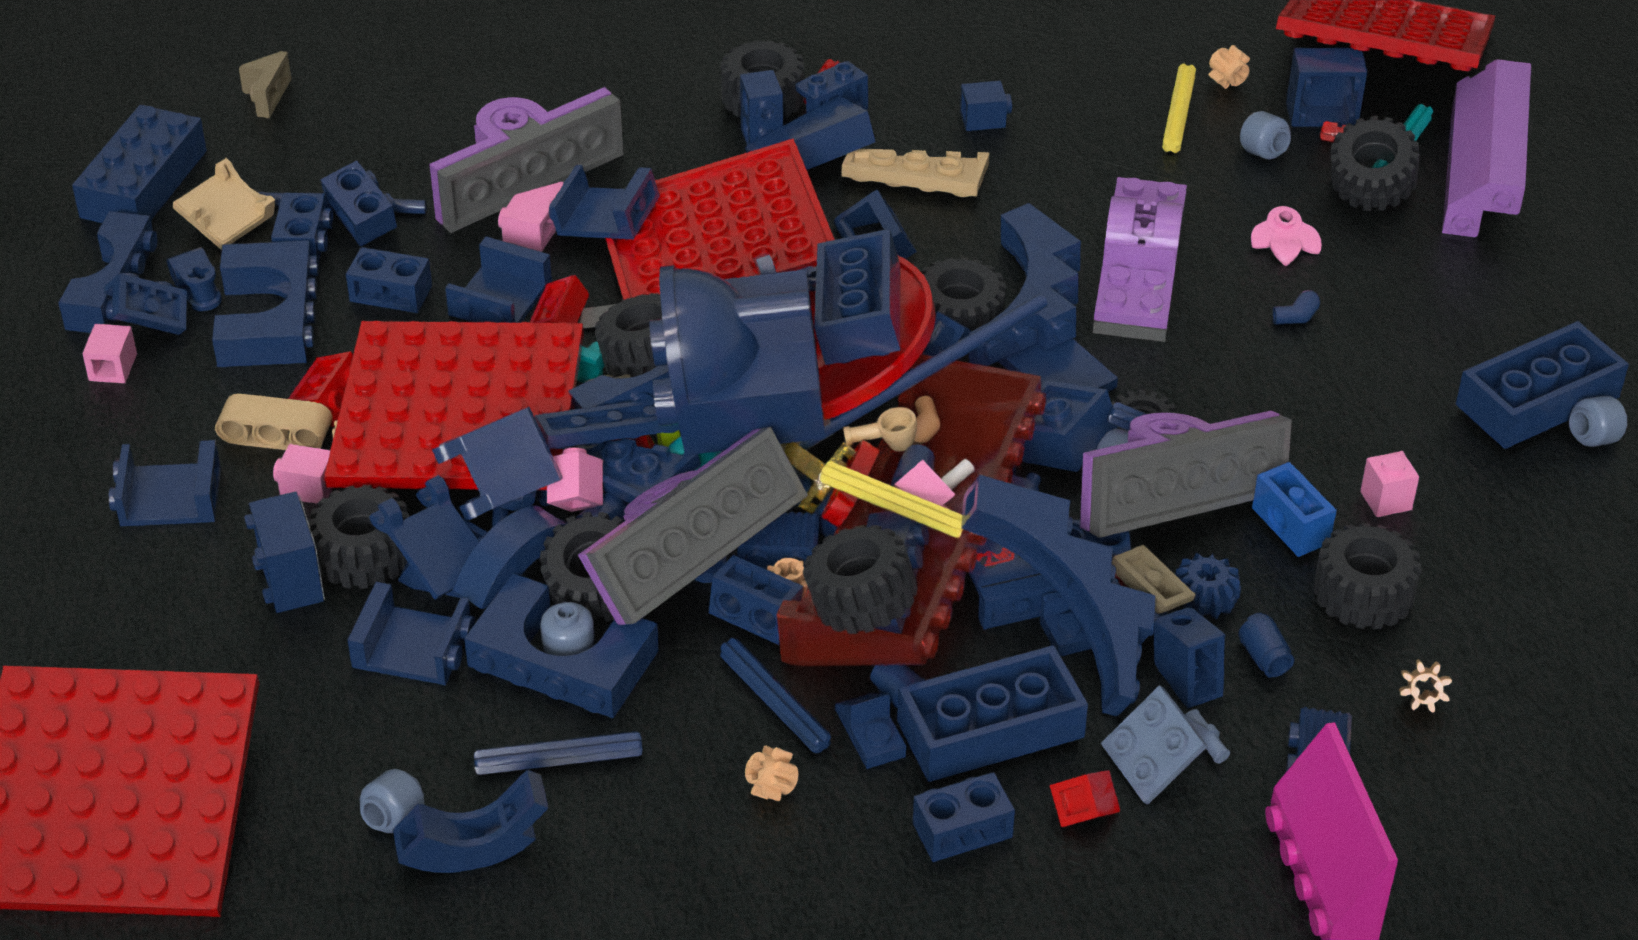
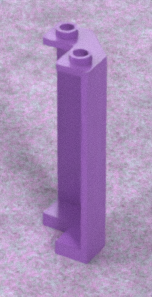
M1496 59L1486 65L1485 70L1472 78L1467 76L1457 82L1451 112L1442 233L1476 237L1479 232L1483 210L1514 215L1519 214L1526 183L1530 63Z

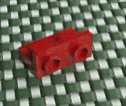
M352 352L316 358L288 399L310 401L324 405L331 411L333 416L330 427H335L334 421H338L353 359Z

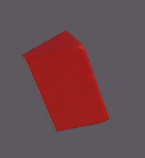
M572 275L548 283L529 323H577L589 297L588 291L577 276Z

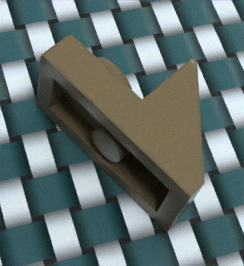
M283 51L239 67L242 91L245 94H250L251 101L255 102L258 117H271L291 81L288 53Z
M1144 545L1113 557L1112 564L1116 567L1115 574L1129 588L1156 595L1155 612L1164 613L1194 600L1195 593Z

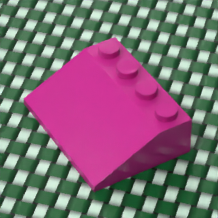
M1335 722L1327 723L1274 786L1271 805L1266 807V821L1270 831L1276 832L1280 840V854L1283 863L1286 866H1291L1294 873L1297 896L1301 901L1305 900L1308 906L1310 926L1314 935L1320 936L1322 940H1379L1398 859Z

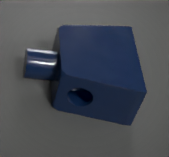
M1184 608L1170 614L1167 612L1158 613L1159 618L1154 622V662L1184 706L1188 709L1222 697L1224 689L1225 634L1193 608Z

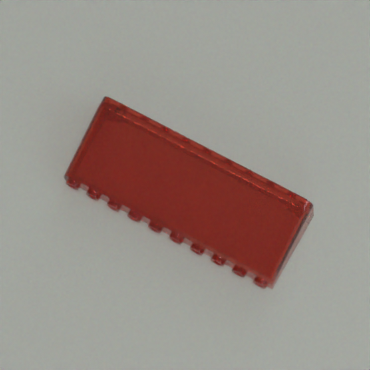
M921 354L920 357L916 360V362L907 371H910L911 369L915 368L916 366L920 365L921 363L925 362L933 356ZM955 361L898 395V407L910 409L915 414V417L918 416L915 408L916 400L922 396H929L933 399L940 420V428L928 442L923 443V446H926L933 452L935 456L933 471L940 479L964 459H967L974 467V472L952 489L955 496L946 505L950 510L959 514L963 513L964 494L979 475L1007 483L1012 482L1014 465L1019 466L1022 462L1024 443L1026 440L1030 441L1033 437L1035 418L1037 415L1041 416L1045 409L1046 393L1041 392V376ZM882 438L878 446L879 454L868 476L891 485V478L905 451L892 450ZM857 498L851 512L842 525L836 529L834 535L845 528L848 530L854 529L855 526L865 525L866 527L869 514L888 510ZM927 527L929 543L924 546L922 554L923 566L918 569L916 577L917 595L913 596L914 603L910 607V616L905 619L902 634L875 628L874 631L865 633V630L857 634H848L847 630L842 632L834 631L832 626H825L821 618L818 617L808 587L801 601L783 600L777 612L782 662L796 666L924 665L928 658L933 659L936 655L939 633L941 629L948 628L951 620L952 604L954 600L959 601L964 590V577L967 572L972 573L974 570L977 548L979 545H984L987 538L963 529L960 537L957 539Z

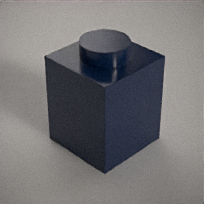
M1001 81L961 84L960 113L966 131L1006 128V116L1012 112V101L1010 94H1005Z

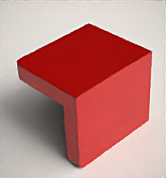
M1109 770L1086 774L1050 785L1061 827L1120 812Z

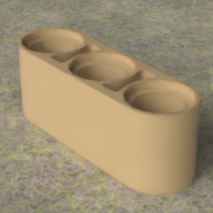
M233 394L226 400L215 425V431L222 440L231 444L286 450L289 444L320 449L333 416L327 407L316 402Z

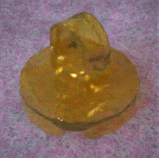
M844 442L830 461L845 467L847 464L841 461L843 457L846 456L851 460L857 451ZM788 443L783 451L791 465L814 481L807 492L808 496L799 504V507L812 515L817 508L812 503L814 498L816 497L822 501L831 489L830 486L820 481L822 468L826 464L796 443Z

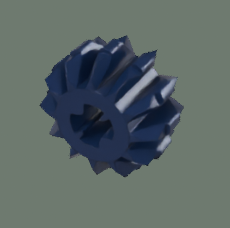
M1196 553L1192 560L1183 559L1179 568L1176 569L1175 575L1195 593L1194 600L1183 604V609L1193 608L1200 615L1209 614L1216 620L1221 612L1230 614L1234 604L1237 603V599L1240 598L1241 586L1238 569L1230 567L1228 559L1219 561L1215 559L1213 553L1209 558H1203L1200 554Z

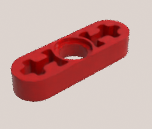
M861 440L849 457L845 467L868 476L880 450L867 441ZM834 488L821 517L836 527H840L854 507L857 497Z

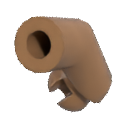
M922 396L915 402L918 416L916 417L917 431L913 445H923V443L928 442L940 428V420L934 401L929 396Z

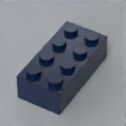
M139 105L72 184L79 218L103 223L109 211L146 215L150 216L152 220L207 151L201 118Z
M890 229L817 244L814 330L825 365L834 363L844 364L855 359L875 355L885 356L891 352L900 351V262Z
M1577 321L1464 370L1456 405L1506 449L1568 421L1572 408L1577 402L1585 398L1597 396L1619 398L1629 364Z
M1052 645L898 688L897 722L927 781L931 782L1084 738L1088 703L1055 646Z

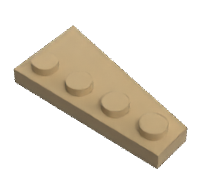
M858 149L846 155L842 164V177H849L858 182H882L892 187H916L925 192L942 191L953 193L959 197H977L989 165L990 153L977 152V158H961V152L946 151V157H929L926 155V151L912 150V152L906 153L904 156H896L894 150Z

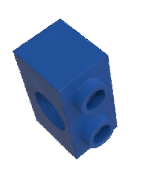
M1290 462L1257 475L1252 509L1298 557L1321 548L1326 537H1331L1336 509Z

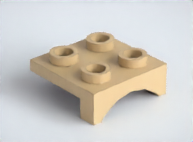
M227 158L216 164L214 176L173 202V209L221 250L222 245L234 243L272 217L275 207V199L272 196L262 195L251 189L240 178Z

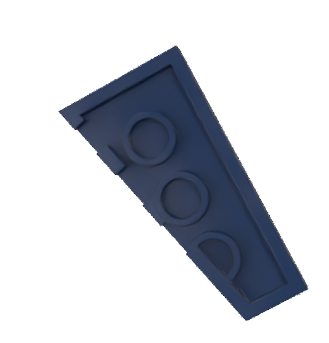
M626 438L617 441L608 440L600 444L588 443L567 447V449H585L587 454L603 460V491L628 503L653 486L678 474L694 471L701 465L698 454L671 453L669 447L656 444L652 449L637 446L635 440Z

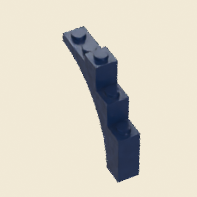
M1030 203L1001 215V245L1016 258L1025 273L1026 280L1021 292L1010 306L992 321L1040 293L1046 298L1048 306L970 352L969 363L977 370L1037 343L1048 350L1076 337V307L1074 305L1078 303L1077 272L1080 271L1081 241ZM985 324V325H983V326L977 328L976 330L970 332L969 335L972 334V333H974L975 331L979 330L980 328L986 326L987 324Z
M979 475L964 494L961 529L988 538L1020 556L1041 573L1065 599L1082 625L1095 656L1101 681L1102 713L1118 716L1130 703L1133 704L1139 694L1140 682L1136 679V667L1142 653L1141 644L1148 636L1154 634V622L1159 618L1158 613L1155 612L1156 595L1114 584L1116 567L1112 564L1113 548L1070 536L1073 527V519L1069 517L1070 500Z

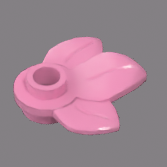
M1279 206L1272 209L1267 216V220L1256 225L1251 233L1252 248L1270 247L1276 258L1284 266L1289 265L1298 256L1301 249L1317 255L1321 251V238L1316 229L1302 222L1300 214L1287 206Z

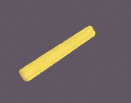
M1182 64L1178 67L1162 148L1165 152L1172 151L1177 153L1181 148L1195 80L1196 68L1193 65L1187 66Z
M831 461L827 462L822 468L820 481L825 485L954 538H961L966 530L961 529L962 514Z

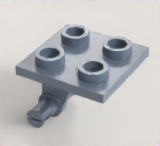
M1160 685L1101 742L1125 778L1146 804H1149L1205 749L1216 763L1225 761L1230 755V751L1227 750L1219 739L1220 734L1213 724H1207L1197 709L1191 710L1184 715L1167 691Z

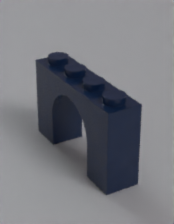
M309 241L222 245L220 271L225 295L274 294L285 298V300L275 308L264 312L215 315L212 341L217 367L307 363L308 348L314 347L313 326H309V324L316 322L314 301L311 302V300H317V281L313 276H319L318 255H311Z
M512 573L464 638L467 665L481 673H488L508 680L517 686H524L547 694L553 699H561L583 707L589 712L614 718L659 651L657 623L641 618L634 624L618 625L614 619L600 641L587 651L569 656H555L541 652L533 647L530 642L540 629L543 614L550 608L549 588L545 584Z

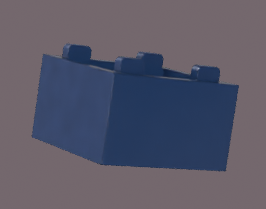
M1294 48L1286 99L1291 127H1322L1325 121L1338 123V126L1349 123L1353 126L1356 125V120L1360 117L1367 77V69L1362 51L1352 48Z
M1045 380L1004 423L1016 460L1078 472L1083 466V453L1097 450L1101 438L1107 432L1118 428V426L1107 421L1108 413L1112 407L1107 389Z
M297 491L250 502L251 514L245 515L244 519L247 529H254L257 548L254 550L255 556L252 557L256 570L263 569L268 588L262 590L265 603H273L276 613L323 602L315 547Z

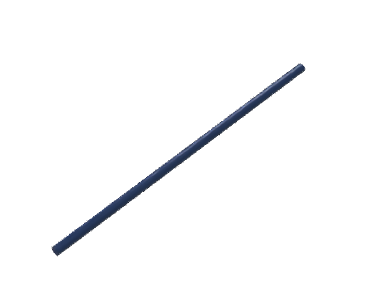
M1041 293L904 373L897 381L872 399L845 413L830 418V423L825 426L826 438L1048 306L1046 298ZM823 439L802 441L785 454L789 460Z

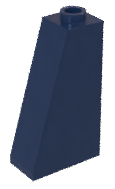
M839 96L747 145L745 150L747 153L794 138L804 166L808 170L876 141L868 111Z

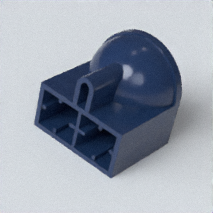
M675 265L661 266L659 280L662 319L650 320V338L655 366L668 365L670 378L653 380L654 402L659 427L679 424L685 455L725 451L751 431L771 427L780 444L825 439L814 324L806 269L722 279L702 270L677 269Z

